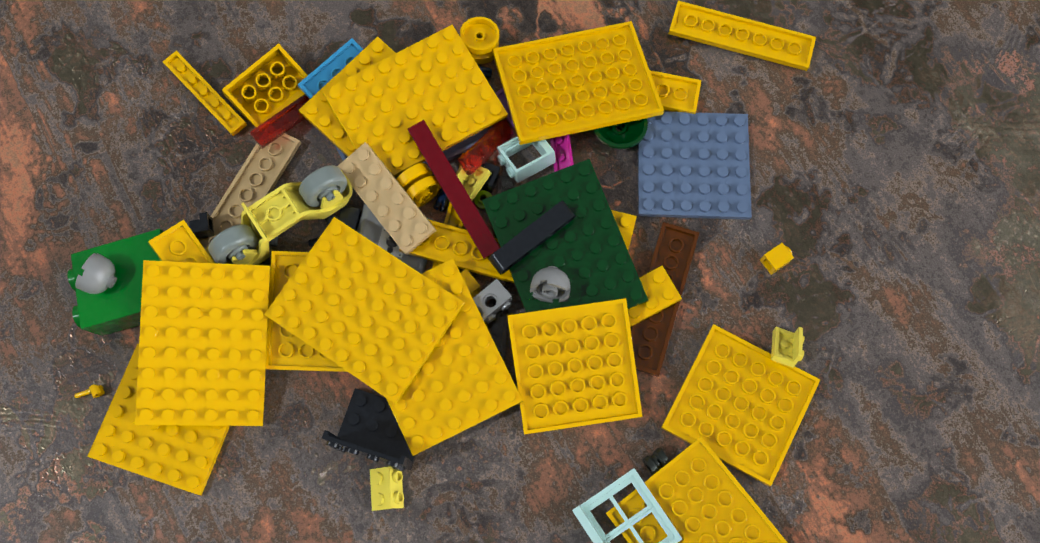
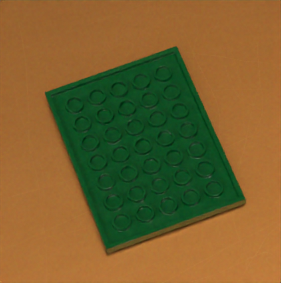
M590 159L482 200L500 247L561 201H564L576 215L571 222L509 269L526 312L626 298L627 308L630 309L648 301ZM549 266H555L562 270L570 281L569 298L563 302H559V299H553V303L534 298L533 292L530 293V285L537 271Z

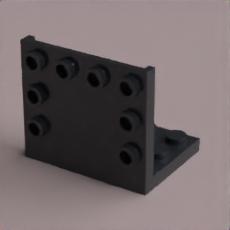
M356 388L354 389L338 436L324 430L322 439L327 441L326 445L335 450L355 455L361 454L367 456V459L376 462L383 461L389 467L402 472L404 469L411 471L416 455H412L387 399Z

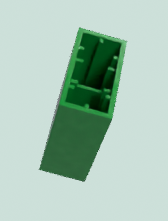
M156 229L71 254L72 269L68 270L67 277L70 286L76 291L77 305L73 307L72 315L78 327L82 330L104 336L140 326L143 260L161 261L148 241L163 233V230ZM94 253L103 255L111 260L115 266L114 277L117 278L112 288H107L99 294L86 293L75 286L77 276L83 275V264Z

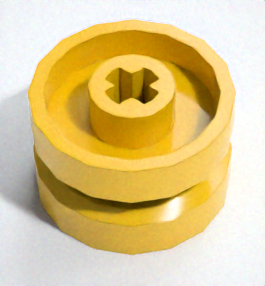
M473 17L463 23L460 29V37L477 64L491 62L494 59L493 48H499V29L497 24L486 17Z
M426 163L415 164L396 178L418 207L431 201L442 188L436 177L432 176V171Z

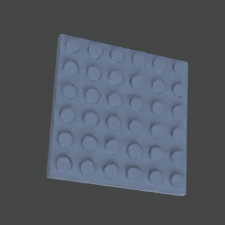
M664 112L663 115L647 118L648 128L646 135L638 143V216L750 220L752 218L748 114Z

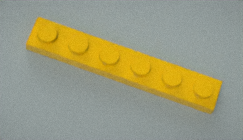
M177 50L162 61L232 136H235L247 126L246 122Z

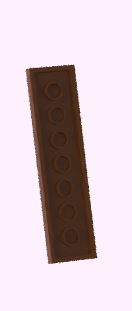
M663 222L648 273L663 266L682 297L699 232ZM680 301L632 326L631 336L637 371L659 377Z

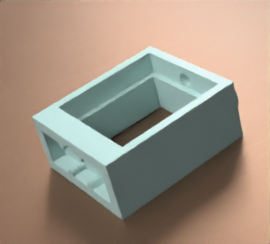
M515 137L497 147L499 163L506 167L510 178L514 177L517 183L556 163L555 151L546 140L520 145L518 137ZM533 144L541 154V157L517 169L508 157Z

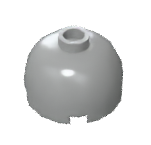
M98 253L92 254L83 264V275L77 276L75 286L77 289L90 294H99L107 288H112L117 280L114 277V264L103 255Z
M555 266L543 268L533 276L530 293L533 292V297L540 301L553 303V299H559V302H563L570 296L569 278L562 270Z

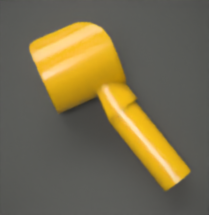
M93 384L89 389L75 393L74 396L79 398L92 394L93 398L104 395L105 392L101 385Z

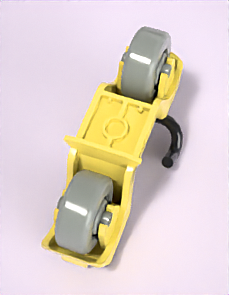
M328 165L315 170L302 182H290L281 185L249 207L243 202L241 204L244 208V211L241 213V224L229 227L216 235L207 246V253L214 263L259 265L270 257L269 241L301 220L325 219L328 226L333 219L332 214L343 208L350 200L353 193L352 185L339 167ZM319 237L310 239L308 241L309 246L313 247Z

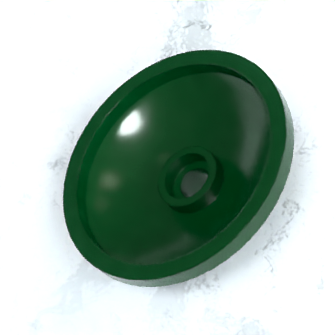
M645 118L593 129V131L603 144L616 149H626L637 145L643 140L647 132L648 121Z

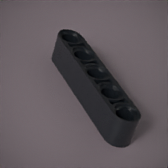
M564 201L559 202L494 252L488 260L500 275L505 273L571 222L576 215Z

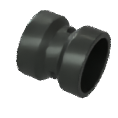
M659 447L653 451L651 456L647 455L642 459L652 475L670 462L666 454Z

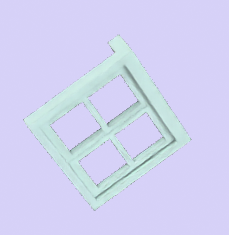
M635 468L572 510L593 543H611L612 539L630 528L639 543H644L633 525L651 512L667 534V537L658 543H678L682 540V537ZM632 483L647 507L628 519L613 495ZM610 498L625 522L608 534H605L591 513V510Z

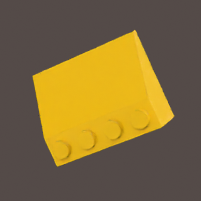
M278 43L225 86L222 91L235 108L261 132L305 95L298 88L297 84L308 75Z

